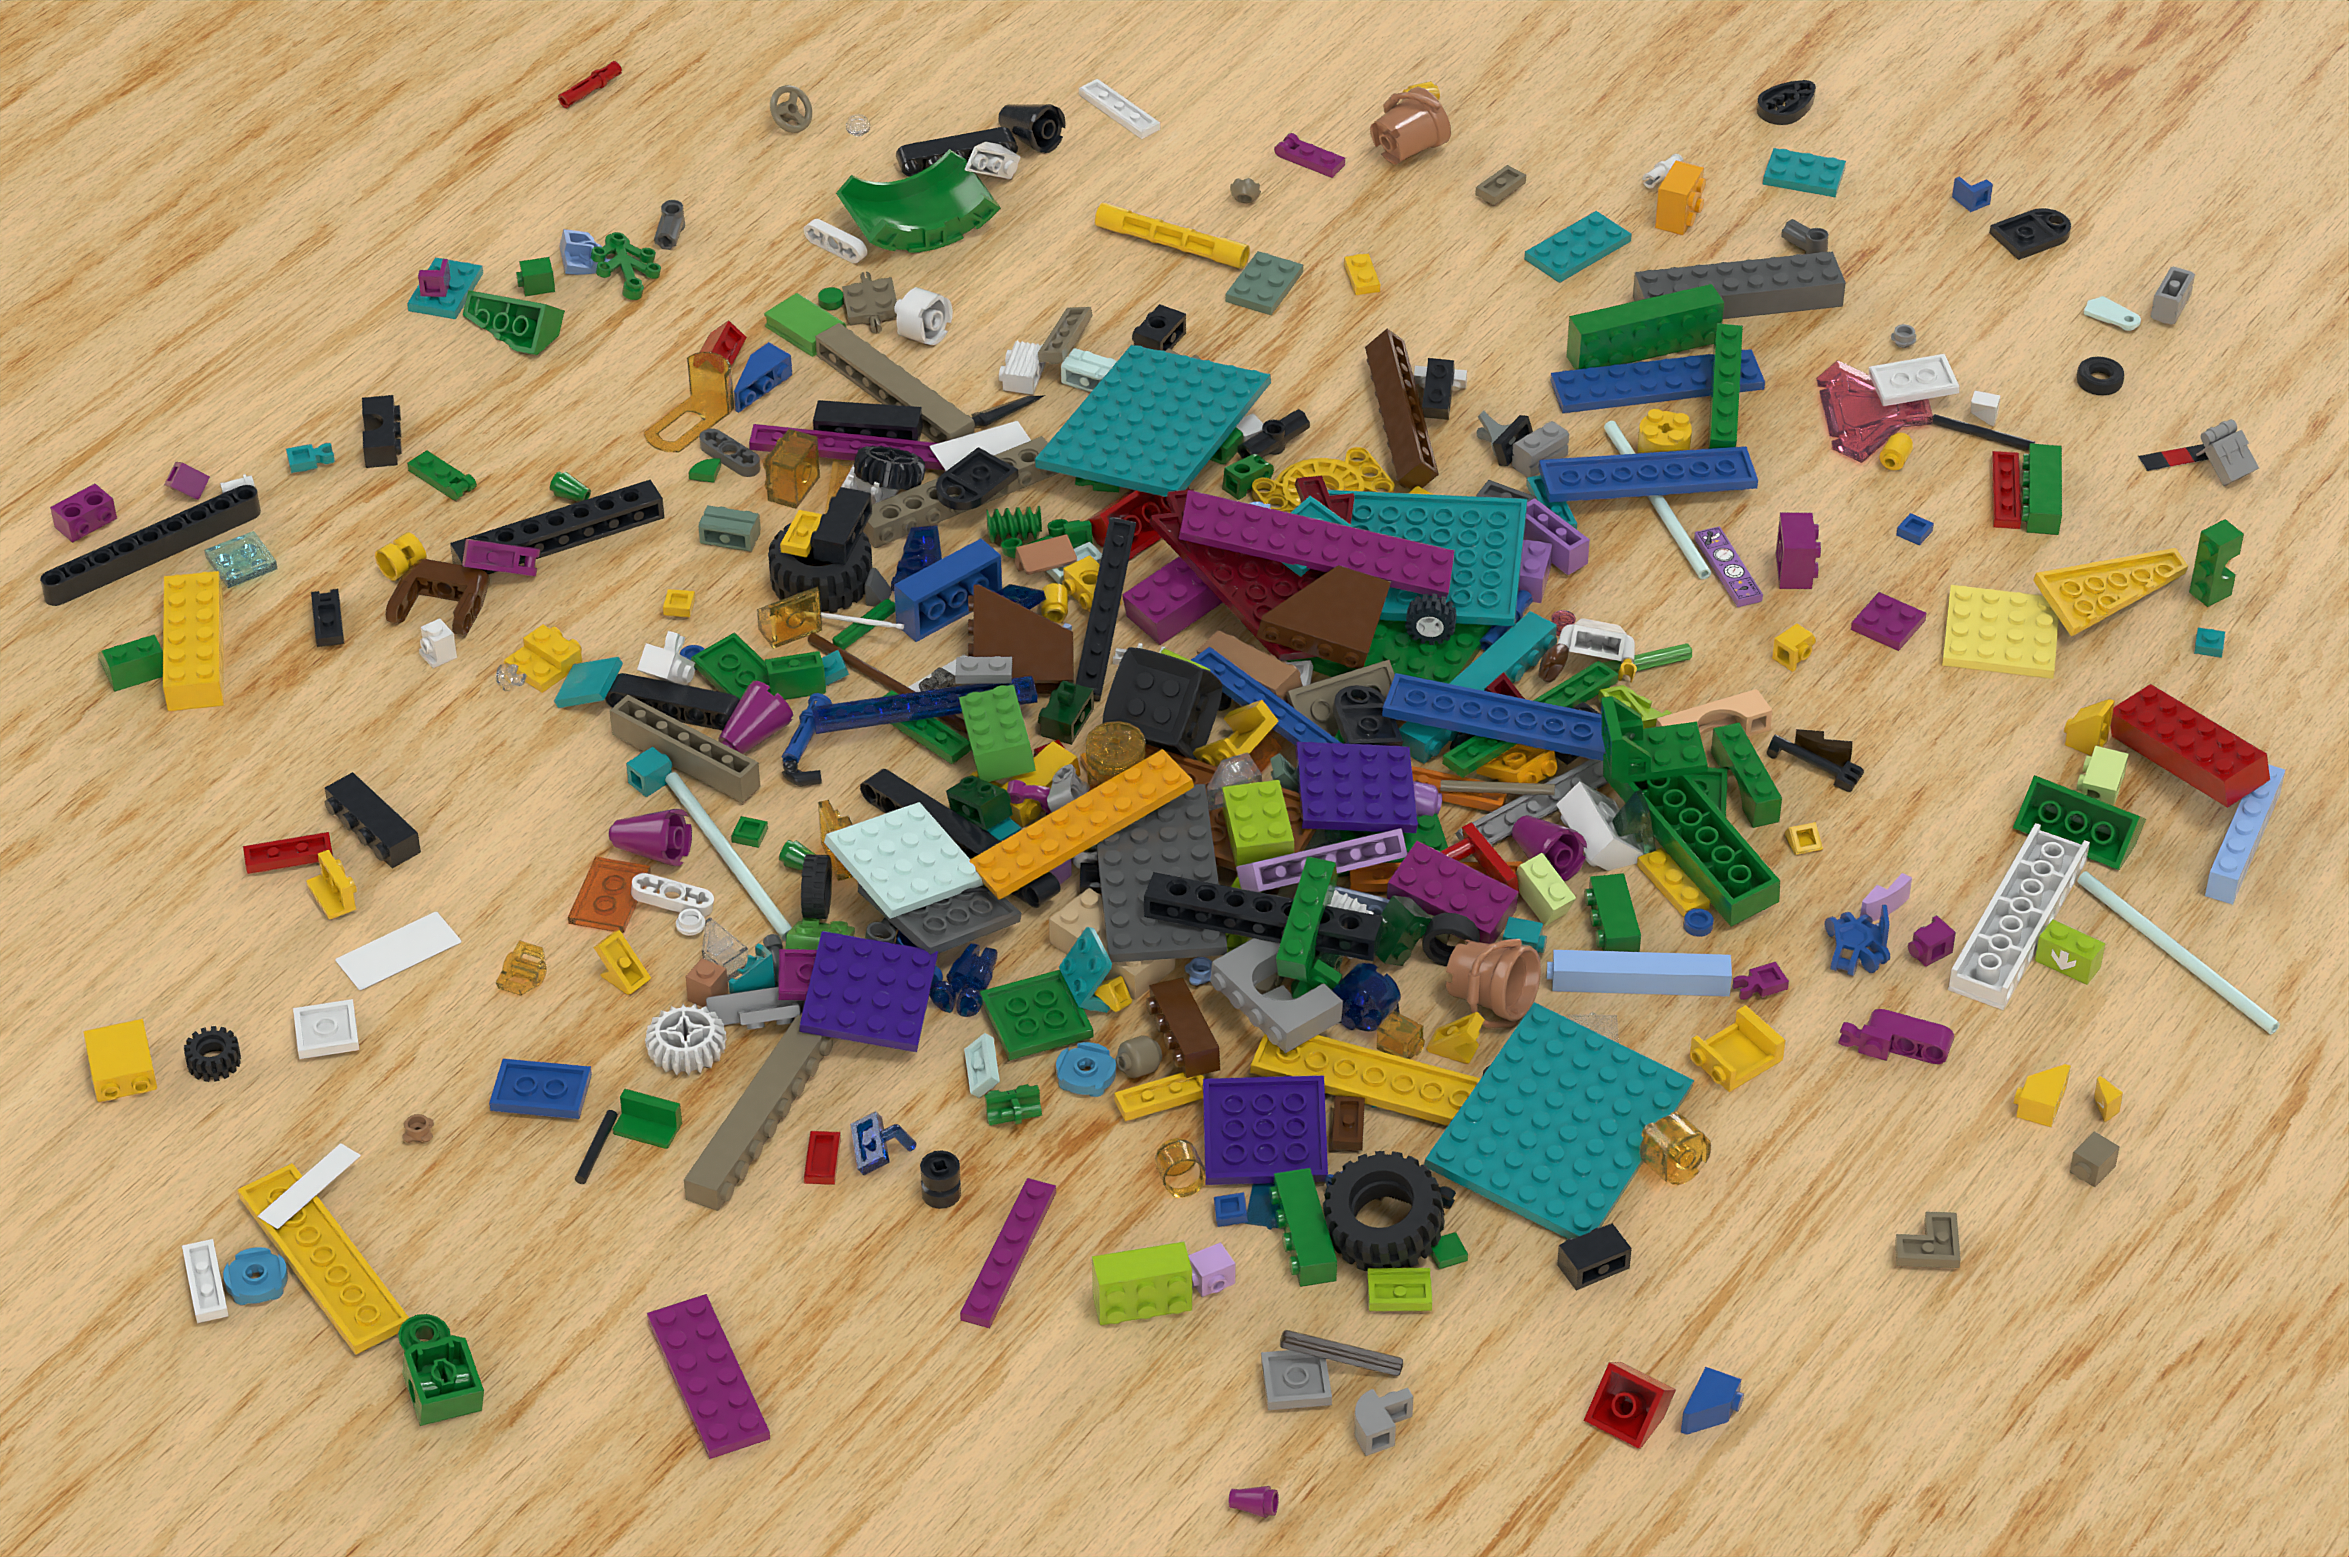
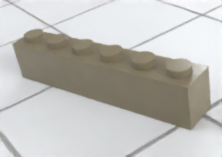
M627 695L609 710L612 735L644 752L654 747L661 754H666L669 757L673 767L743 803L761 787L759 762L653 707Z

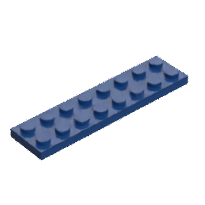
M1752 349L1742 350L1740 392L1764 390L1765 380ZM1713 354L1570 371L1565 370L1551 373L1550 381L1562 414L1711 396Z
M1746 446L1539 460L1538 466L1549 502L1757 489L1758 478Z
M1395 673L1383 706L1382 716L1396 720L1547 749L1588 759L1603 761V754H1605L1601 736V714Z

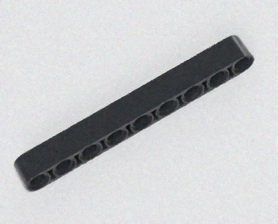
M252 485L239 486L46 571L40 578L45 602L51 606L65 604L256 519L261 514L257 489Z
M881 769L860 784V791L865 800L884 813L920 802L969 859L1002 842L887 769ZM1047 872L1011 894L1031 907L1039 908L1057 895L1061 887L1058 879L1051 872Z

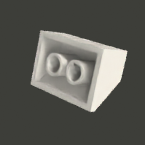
M1579 782L1556 804L1562 814L1560 818L1563 823L1584 837L1587 849L1584 847L1585 853L1583 856L1586 857L1585 860L1591 866L1595 867L1597 865L1610 871L1636 864L1638 857L1647 854L1616 802L1584 783Z

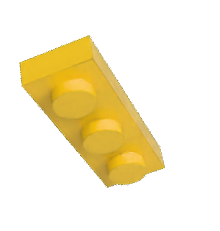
M1662 847L1637 858L1639 869L1683 917L1690 910H1708L1710 908V900Z
M1182 1072L1115 1092L1114 1101L1124 1120H1132L1202 1099L1204 1077L1203 1075L1186 1078Z

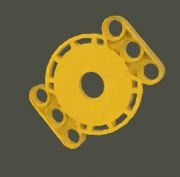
M1362 447L1350 448L1346 452L1345 461L1332 458L1302 460L1284 469L1275 481L1269 478H1258L1252 483V498L1255 502L1282 505L1280 508H1270L1291 513L1301 504L1295 488L1296 478L1322 475L1326 487L1332 490L1378 492L1377 489L1389 490L1387 493H1394L1395 488L1394 482L1368 450ZM1353 458H1362V459H1364V460H1363V461H1353L1352 459H1353ZM1373 473L1376 474V476L1368 477L1364 474ZM1259 489H1269L1270 491H1269V492H1259L1258 490H1259Z

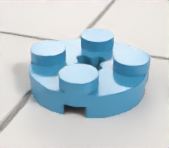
M1091 1042L1078 1043L1077 1048L1070 1051L1068 1047L1059 1054L1056 1061V1075L1059 1087L1076 1094L1099 1097L1104 1094L1105 1089L1115 1080L1116 1061L1110 1056V1051L1100 1044ZM1086 1066L1091 1067V1070L1089 1071L1080 1070L1084 1069Z
M262 1247L249 1248L235 1255L236 1260L230 1265L227 1263L224 1268L223 1278L226 1290L233 1297L234 1302L239 1305L261 1303L270 1299L280 1298L284 1293L283 1288L288 1280L286 1263L283 1257L279 1254L278 1256L271 1254L270 1249ZM259 1272L260 1277L251 1278L253 1273Z

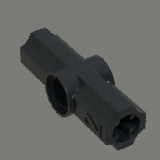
M1300 409L1291 412L1280 420H1268L1263 423L1261 432L1238 446L1237 452L1241 459L1253 454H1257L1262 458L1268 454H1280L1285 450V443L1310 428V421Z

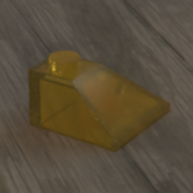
M817 587L757 609L759 631L773 649L807 637L812 632L818 633L822 631L820 593Z

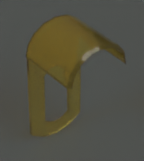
M699 352L687 357L691 396L644 432L647 443L655 449L664 452L679 453L699 438L702 431L712 428L734 409L732 367L723 356L713 352ZM686 412H694L701 416L702 420L676 441L663 440L659 435L662 430Z

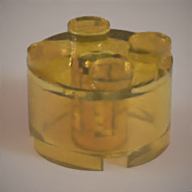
M1673 1112L1656 1123H1649L1642 1131L1643 1140L1640 1146L1642 1161L1663 1180L1670 1182L1672 1185H1681L1693 1179L1700 1172L1697 1167L1702 1160L1706 1163L1710 1157V1140L1679 1112Z

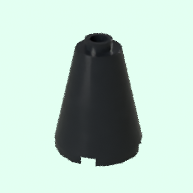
M1008 104L1001 109L998 116L1001 127L1009 128L1013 136L1033 150L1041 153H1050L1057 148L1063 138L1060 135L1062 128L1066 126L1062 110L1051 104Z

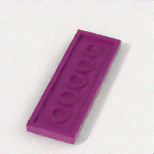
M707 1294L648 1312V1323L709 1459L769 1440L770 1431Z

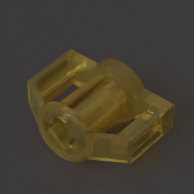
M519 940L513 952H510L504 960L502 972L496 980L497 988L522 996L531 989L541 985L547 971L543 947ZM523 954L539 958L541 961L537 963L521 957ZM516 977L526 980L527 982L521 984L518 982L511 981L509 979Z

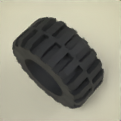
M791 523L783 528L784 531L780 530L770 543L768 553L772 590L782 602L785 601L786 605L791 608L797 607L798 610L829 611V613H834L840 608L847 609L851 607L852 602L857 603L863 598V594L865 595V583L870 569L873 568L871 544L864 532H862L845 565L814 559L813 547L807 557L782 553L780 544ZM816 563H831L826 566H810Z
M1375 1151V1155L1367 1156L1366 1153L1358 1156V1161L1353 1163L1350 1160L1342 1166L1343 1172L1337 1171L1331 1178L1332 1185L1327 1186L1324 1194L1325 1201L1323 1202L1325 1221L1332 1245L1337 1253L1342 1254L1343 1260L1349 1264L1356 1262L1357 1269L1368 1271V1268H1401L1406 1265L1411 1268L1419 1264L1418 1259L1420 1257L1427 1258L1432 1253L1431 1245H1438L1441 1239L1440 1232L1444 1230L1445 1223L1439 1185L1436 1178L1432 1177L1426 1165L1419 1166L1418 1159L1412 1156L1403 1158L1401 1152L1392 1151L1391 1155L1385 1154V1151ZM1381 1197L1400 1198L1412 1206L1410 1212L1403 1220L1389 1227H1371L1356 1219L1357 1214L1364 1205Z

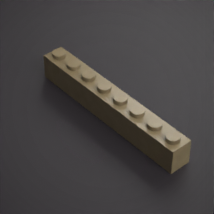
M838 323L815 336L817 357L880 403L885 405L922 407V433L935 443H942L974 433L975 423L969 415L960 411L953 403L942 398L936 391L931 390L918 378L905 371L903 367L898 366L885 354L880 353L868 342L855 335L852 330H848Z
M797 1015L684 1178L686 1200L719 1211L724 1202L731 1199L734 1188L739 1180H743L746 1177L749 1166L754 1158H759L767 1139L774 1136L777 1125L782 1117L788 1115L797 1096L800 1097L803 1093L805 1083L810 1076L816 1074L823 1057L828 1056L833 1046L831 1037L799 1032L802 1016Z

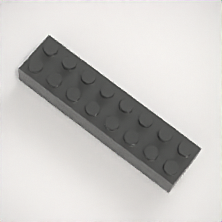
M1832 251L1635 272L1633 298L1634 301L1712 284L1724 301L1723 319L1843 307L1846 282Z

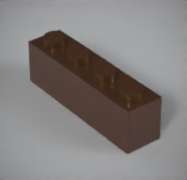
M1184 978L1149 985L1150 997L1146 998L1147 1009L1150 1015L1155 1016L1158 1032L1164 1033V1042L1167 1050L1172 1049L1175 1066L1177 1068L1181 1067L1186 1078L1220 1071L1219 1045Z

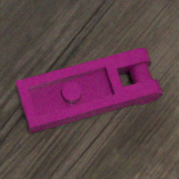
M1289 133L1283 142H1279L1274 147V152L1278 157L1331 178L1345 166V157L1299 140L1298 136L1294 133Z
M466 539L462 566L536 576L537 568L535 567L536 557H539L540 549ZM520 555L525 556L524 565H519Z

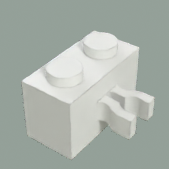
M668 631L664 649L646 643L637 670L656 680L688 685L694 676L695 662L679 654L685 637Z

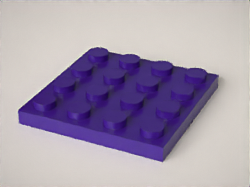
M1297 742L1296 761L1302 828L1375 832L1402 829V833H1417L1418 822L1409 747Z
M822 931L799 1032L917 1052L938 951L930 955L921 948Z
M1324 1075L1203 1079L1206 1185L1274 1183V1173L1307 1168L1311 1169L1314 1182H1325V1177L1328 1175Z

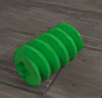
M1037 506L1035 514H1033L1031 507H1026L1024 515L1019 507H1016L1014 515L1011 514L1009 508H1005L1003 516H1001L998 509H994L992 517L986 509L987 530L991 543H995L997 535L1000 536L1003 542L1008 534H1010L1011 538H1017L1019 533L1024 541H1027L1029 533L1032 534L1034 540H1037L1039 533L1042 532L1040 506Z

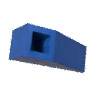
M768 342L750 355L734 390L736 412L739 413L793 375L791 355Z

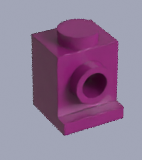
M1936 915L1932 917L1931 924L1920 927L1913 933V940L1907 946L1908 951L1912 957L1918 959L1927 967L1953 953L1956 932Z

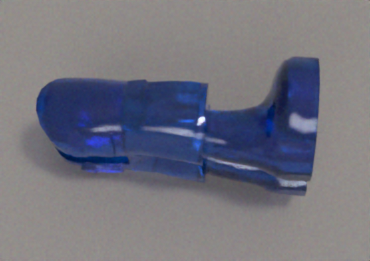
M970 943L960 958L952 964L946 976L948 982L937 981L931 986L929 996L932 1002L947 1013H951L956 1005L960 1016L970 1017L976 1015L983 1005L980 991L988 988L993 977V970L998 957L997 950L986 947L981 956H979L980 946Z

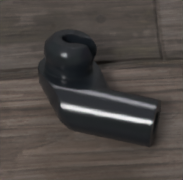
M795 760L783 763L784 771H782L784 778L795 785L822 784L820 770L803 772L798 769V764Z

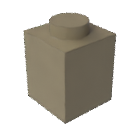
M2094 1131L2073 1152L2070 1173L2096 1187L2116 1167L2120 1146Z

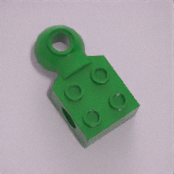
M418 1314L408 1318L401 1325L398 1338L404 1350L402 1374L420 1426L482 1411L484 1388L466 1338L451 1335L447 1324L437 1316Z

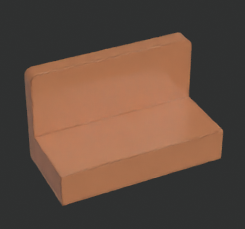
M1068 535L1016 547L1015 565L1018 572L1024 570L1027 575L1077 562V556Z

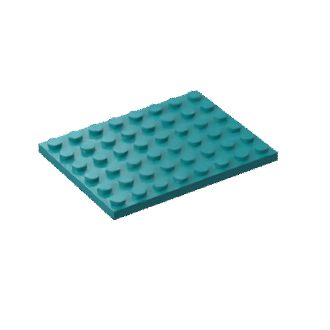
M1131 345L1035 458V466L1043 470L1167 497L1168 492L1186 490L1271 384V374Z
M1328 490L1330 496L1354 493L1351 526L1353 528L1455 550L1446 603L1451 601L1453 607L1456 608V623L1515 626L1527 499ZM1389 587L1379 620L1406 621L1409 603L1415 601L1417 596L1423 599V594Z
M1534 1002L1427 1155L1424 1165L1453 1182L1567 1239L1577 1238L1597 1227H1602L1692 1089L1694 1080Z

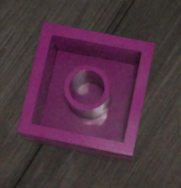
M1780 512L1775 552L1779 589H1812L1813 578H1818L1819 567L1818 562H1815V560L1821 556V542H1816L1819 537V525L1814 524L1813 513Z

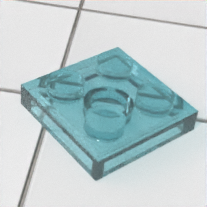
M254 531L204 550L206 559L215 571H219L220 578L227 588L278 569L276 560Z

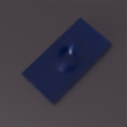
M1008 584L996 592L1029 610L1046 600L1042 590Z

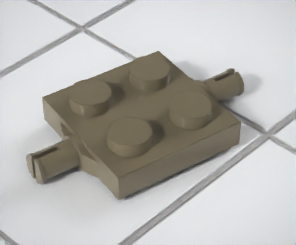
M866 271L867 278H865L864 272L860 275L862 283L842 286L849 325L870 324L871 331L876 334L875 327H877L878 333L882 331L881 321L897 317L894 310L897 299L892 277L872 281L871 274Z

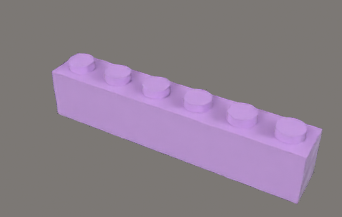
M1396 829L1237 866L1236 869L1241 889L1260 892L1298 883L1307 856L1336 862L1337 873L1404 858L1407 856V850L1402 829Z

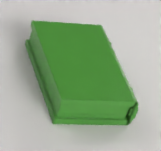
M795 293L764 313L767 320L766 328L812 357L817 355L816 335L838 323L846 327L843 321L798 293Z

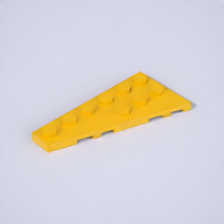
M2171 548L2036 572L2033 581L2072 637L2186 574L2189 566L2178 550Z

